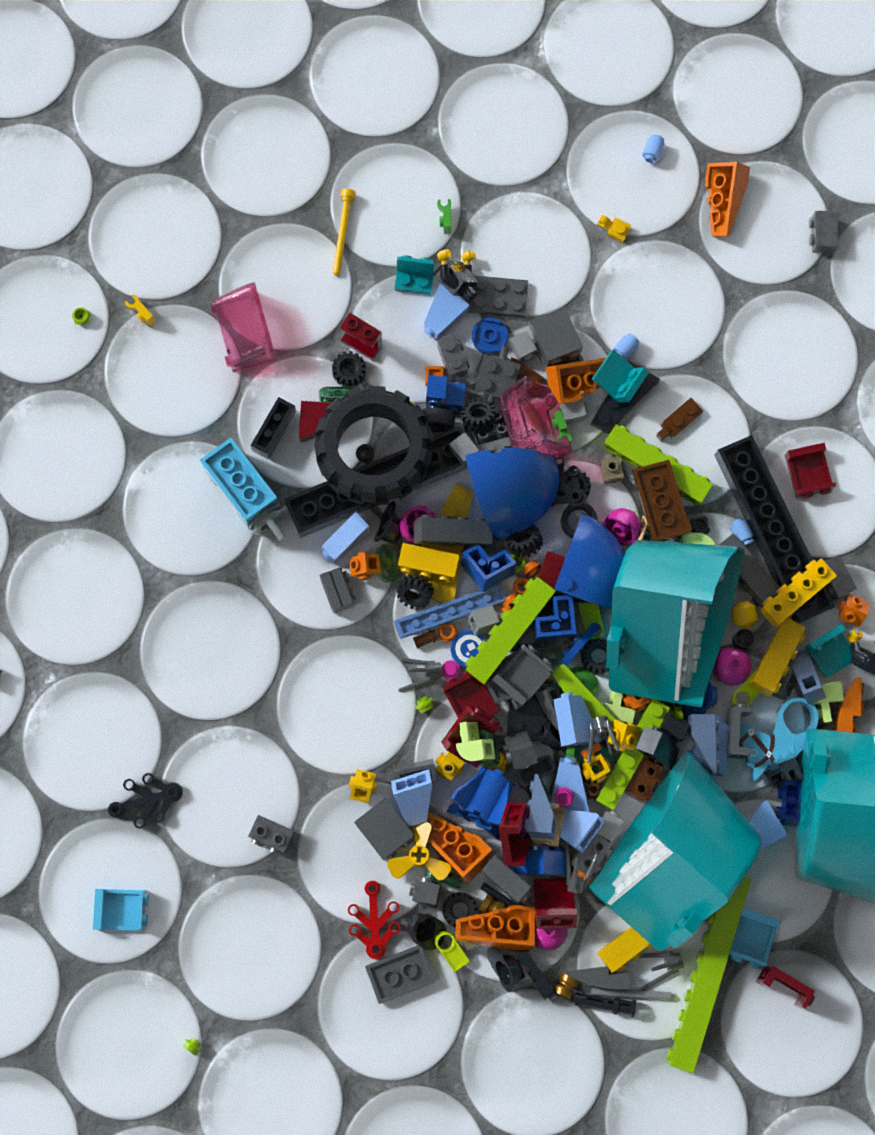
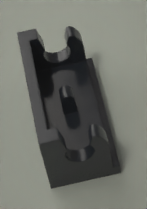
M796 758L779 763L766 770L767 772H763L765 776L767 775L774 789L777 788L776 778L781 780L783 787H787L804 777Z

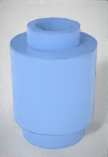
M653 134L647 139L642 154L647 163L654 164L659 162L665 146L664 138Z
M628 333L627 336L624 335L613 350L622 355L627 361L638 349L640 342L634 335Z
M740 518L732 522L733 526L730 527L732 534L734 533L745 547L755 542L753 538L755 535L747 520L743 521Z

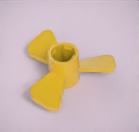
M423 822L413 826L416 846L410 850L409 856L393 858L387 862L388 869L395 879L402 878L414 865L418 868L427 867L439 881L445 880L452 870L451 865L432 858L426 848L432 831V826L429 823ZM418 851L423 854L426 853V857H422L421 862H418L416 858Z

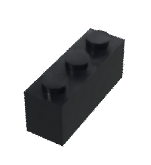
M280 397L277 398L250 445L253 452L268 460L270 459L296 413L295 405Z
M655 726L652 729L645 727L636 749L647 759L665 769L671 770L680 749L675 745V741L669 739L670 736L663 733L662 729Z

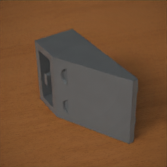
M503 409L496 411V424H494L493 429L490 427V431L484 430L482 434L481 431H478V434H474V430L471 432L473 442L479 449V452L490 450L491 453H497L502 448H518ZM483 414V415H480V416H476V417H474V418H481V417H483V416H485V415Z

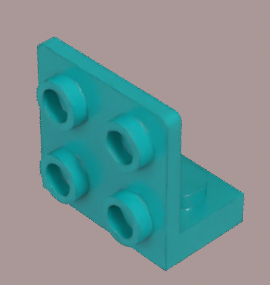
M409 255L398 256L395 291L431 295L434 261L426 257L416 259Z
M611 350L592 380L618 403L629 402L649 374V371L644 367L634 368L618 352Z
M842 623L805 646L826 679L851 664L850 645L842 634L846 630Z

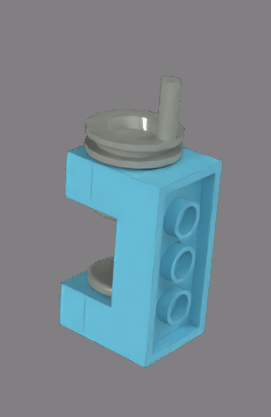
M229 438L200 459L206 474L215 486L221 489L247 528L253 530L254 535H260L271 529L279 541L286 537L277 525L285 515V511L281 509L276 495L232 438Z

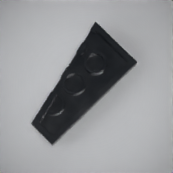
M628 361L634 368H640L639 366ZM649 373L629 402L618 403L608 394L590 425L607 434L660 381V378Z

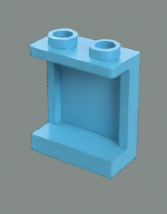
M95 889L93 930L144 931V927H147L148 924L145 906L149 904V894H146V890Z
M743 908L729 953L731 955L730 959L740 963L743 960L750 962L749 966L760 970L762 966L767 967V960L776 929H779L781 921Z

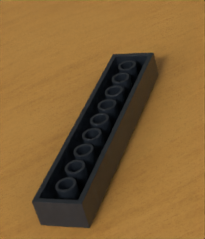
M461 426L432 437V460L430 461L428 472L423 481L413 488V491L468 468L467 464L463 466L449 449V444L463 434ZM410 447L364 465L354 471L365 475L388 473L403 462ZM328 481L284 499L300 538L350 518L355 512L359 514L376 507L375 503L365 502L364 505L349 501V498L345 495H338L328 485Z
M750 435L718 449L714 456L744 519L748 521L755 535L753 538L773 580L780 587L784 584L789 586L793 582L791 580L793 576L799 571L801 574L807 571L805 566L812 561V558L753 436ZM824 586L791 614L793 621L801 624L835 607L826 587Z

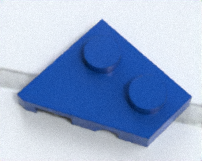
M594 622L583 635L579 633L572 641L574 646L571 647L569 645L562 653L564 658L560 663L567 666L599 630L600 626Z

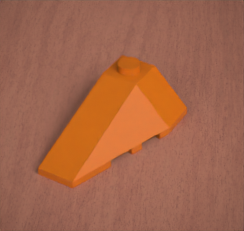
M738 162L707 164L705 186L708 188L709 193L707 202L710 204L711 209L709 218L713 237H729L748 186L749 166Z
M606 358L546 367L548 386L558 403L564 404L579 401L584 396L600 388L592 378Z
M428 812L427 823L432 826L428 843L451 865L452 869L467 884L470 883L484 868L493 850L479 836L463 830V828L455 826Z
M513 905L505 909H497L488 913L457 919L455 940L508 951L529 952L535 946V907Z

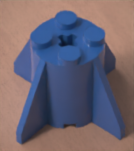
M481 766L473 778L454 792L451 797L454 802L450 804L446 812L463 817L468 822L471 820L476 822L475 826L483 828L494 839L498 840L500 836L499 825L515 783L504 777L505 773L501 770L494 769L492 771L485 766Z

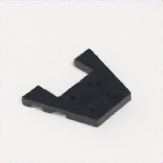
M535 694L524 707L515 710L512 701H509L507 736L526 731L531 742L541 740L545 731L544 724L547 716ZM493 735L491 737L494 750L503 749L502 745H505L504 737L507 736Z

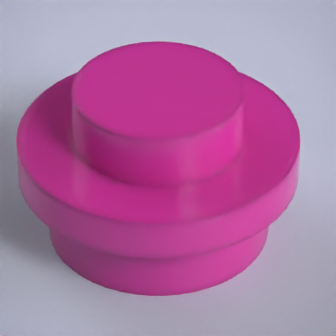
M451 660L443 663L441 667L442 676L447 680L456 679L460 674L458 663Z
M567 787L557 789L554 794V801L560 807H568L574 800L573 792Z

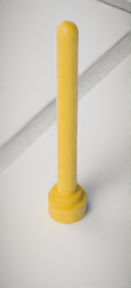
M352 189L341 190L340 198L342 199L343 207L333 268L335 276H338L341 271L350 204L353 203L356 191Z

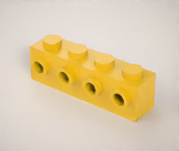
M822 558L817 562L812 560L805 566L807 571L803 574L799 571L791 578L793 582L789 586L784 584L776 591L778 595L775 598L770 596L762 603L764 607L760 609L761 613L775 628L837 576Z
M786 618L779 624L748 687L767 697H770L773 692H778L782 684L779 682L781 676H786L790 668L787 664L789 660H794L798 652L795 648L797 644L801 645L806 636L803 632L806 627L789 618Z

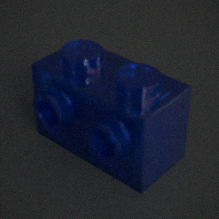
M784 780L782 788L778 787L777 799L781 800L780 807L777 806L776 817L779 818L781 825L797 827L800 822L802 782Z

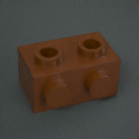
M643 756L623 793L642 804L646 800L650 801L655 792L652 790L655 783L659 784L664 776L661 773L664 768Z

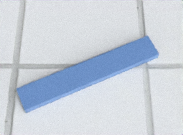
M502 583L484 592L480 590L394 621L400 639L466 617L470 615L471 611L491 605L494 607L506 602L504 598L507 596Z

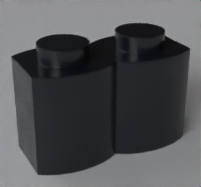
M669 713L665 716L659 727L676 744L685 740L690 732L687 723Z
M550 755L539 757L537 759L538 763L529 765L526 769H519L515 773L514 778L520 788L529 787L531 781H534L535 774H538L539 778L542 779L549 776L556 769Z

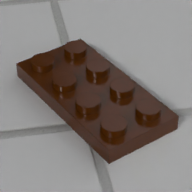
M670 460L632 469L652 541H663L690 534L691 530Z

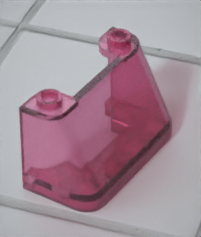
M255 282L246 284L213 299L214 304H210L213 315L218 317L228 354L224 356L227 367L231 366L232 371L236 372L276 361Z
M525 376L502 393L500 404L512 448L540 451L542 456L549 455L551 457H565L573 452L568 439L561 438L556 440L549 411L556 406L557 399L548 385Z

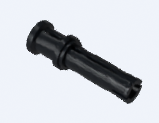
M576 992L575 1006L612 1011L614 1015L618 1013L630 1015L631 1018L635 1016V999L628 1001L622 1000L617 996L614 999Z

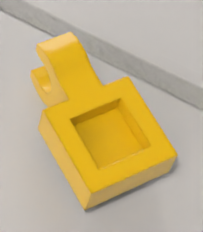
M601 215L597 226L608 230L607 236L621 243L624 242L631 228L630 224L616 217L612 222L604 215Z
M132 295L135 303L129 304L125 301L126 307L129 310H136L138 312L136 314L137 318L142 323L146 322L150 327L155 323L154 317L140 303L138 297Z

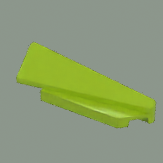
M562 664L556 668L552 675L564 693L572 692L573 696L581 695L592 719L599 716H607L612 727L615 718L568 667Z

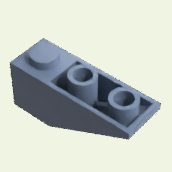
M807 649L798 652L794 660L791 661V664L795 665L794 672L807 704L809 705L827 698Z
M691 714L688 717L689 737L710 775H715L720 770V761L716 759V751H719V739H716V731L719 729L718 719H715V714Z
M535 774L534 781H531L530 784L532 799L528 800V812L530 814L529 819L525 821V831L528 832L530 838L554 840L557 820L538 774Z

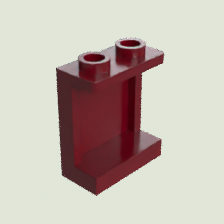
M349 313L340 326V329L345 332L341 342L373 361L382 348V332L354 314Z
M825 442L788 450L784 455L796 498L808 499L816 493L826 495L831 493L836 487V483H832L824 454L827 450Z
M467 671L461 674L462 678L458 680L453 678L444 683L443 692L457 718H459L467 705L473 708L476 706L481 708L488 717L499 713L500 710L494 704L485 685Z
M467 705L441 743L446 751L477 768L481 761H468L457 751L456 744L462 743L460 723L477 722L480 740L491 739L496 730L501 733L503 728L499 724L500 721L493 715L488 717L481 708L477 706L473 708Z
M507 802L499 825L505 866H525L532 841L531 838H521L519 834L527 813V803Z
M567 878L534 879L533 897L536 929L577 928V908H575L574 893L567 891Z
M773 965L763 967L756 983L764 987H771L775 979L799 994L794 1003L795 1006L806 1009L807 1006L810 1007L815 999L813 995L815 990Z

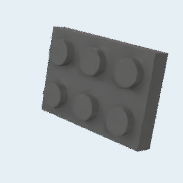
M473 275L477 280V285L473 288L477 292V296L470 302V313L525 318L528 280Z
M419 945L365 966L379 1004L435 983L423 948Z

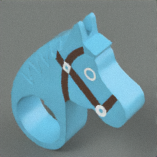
M793 698L785 701L777 711L770 736L761 732L756 733L749 724H740L739 745L751 748V754L746 758L747 762L745 765L752 769V781L757 780L763 772H767L766 770L794 758L803 750L806 730L802 733H791L784 723L783 714L786 707L791 703H800L809 710L811 715V722L806 730L816 729L819 716L813 703L808 705L804 698Z

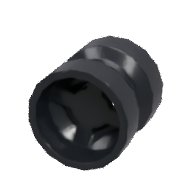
M740 629L732 637L733 646L742 650L747 649L754 642V635L748 629Z

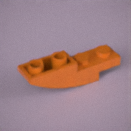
M862 678L854 679L844 692V701L839 703L836 711L833 731L855 732L856 722L853 721V718L860 717L864 712V703L861 702V695L864 694Z

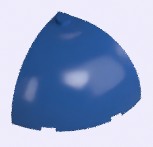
M502 448L497 453H491L490 450L465 455L478 503L490 530L496 538L504 539L511 534L531 527L547 513L553 504L559 488L560 475L558 463L551 456H542L540 451L524 448Z
M581 514L554 589L612 609L613 588L625 551L618 539L607 527L587 514Z

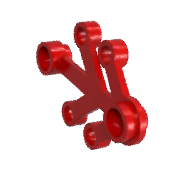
M369 881L366 883L364 890L369 896L370 919L360 911L359 906L356 904H351L348 907V913L351 916H355L371 931V939L361 932V928L357 924L349 927V933L352 936H356L366 945V953L370 958L380 959L386 952L385 944L394 934L400 931L401 927L398 922H391L389 930L380 939L379 929L393 913L398 912L399 904L395 901L390 902L385 912L378 919L377 895L380 892V885L376 881ZM370 885L376 886L375 892L372 893L369 891L368 888ZM394 903L397 905L396 911L390 910L389 907L391 904ZM352 906L357 907L358 911L356 914L350 912ZM392 924L398 925L399 928L397 931L394 932L391 930ZM352 927H358L359 932L353 934L351 932ZM374 945L379 946L380 951L378 953L372 951Z

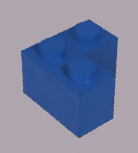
M428 375L426 408H442L458 413L464 406L466 384L449 383L445 376Z
M477 544L463 552L461 566L479 589L484 592L513 576L516 562L506 549L489 557L482 547Z
M573 596L552 597L553 616L537 617L534 620L536 641L571 638L576 635Z
M530 846L525 866L514 867V873L522 875L567 876L566 851H562V847H550L549 850V846H537V850H534V846Z

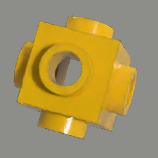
M614 719L612 730L617 740L619 751L625 752L626 749H635L641 727L627 721ZM609 735L607 742L613 744L611 737Z
M448 751L445 754L441 752L435 760V763H437L435 770L441 778L445 780L448 778L452 781L454 777L458 778L464 770L462 766L465 761Z
M592 754L591 763L587 762L588 757L584 759L585 763L582 765L583 769L581 772L586 780H590L591 783L596 780L597 783H600L608 778L606 774L611 771L609 769L611 766L606 757H603L601 754L597 756ZM592 766H596L598 768L597 773H594L592 771Z
M357 769L355 777L351 776L349 788L352 789L349 799L369 804L371 794L376 793L378 783L375 782L376 774Z

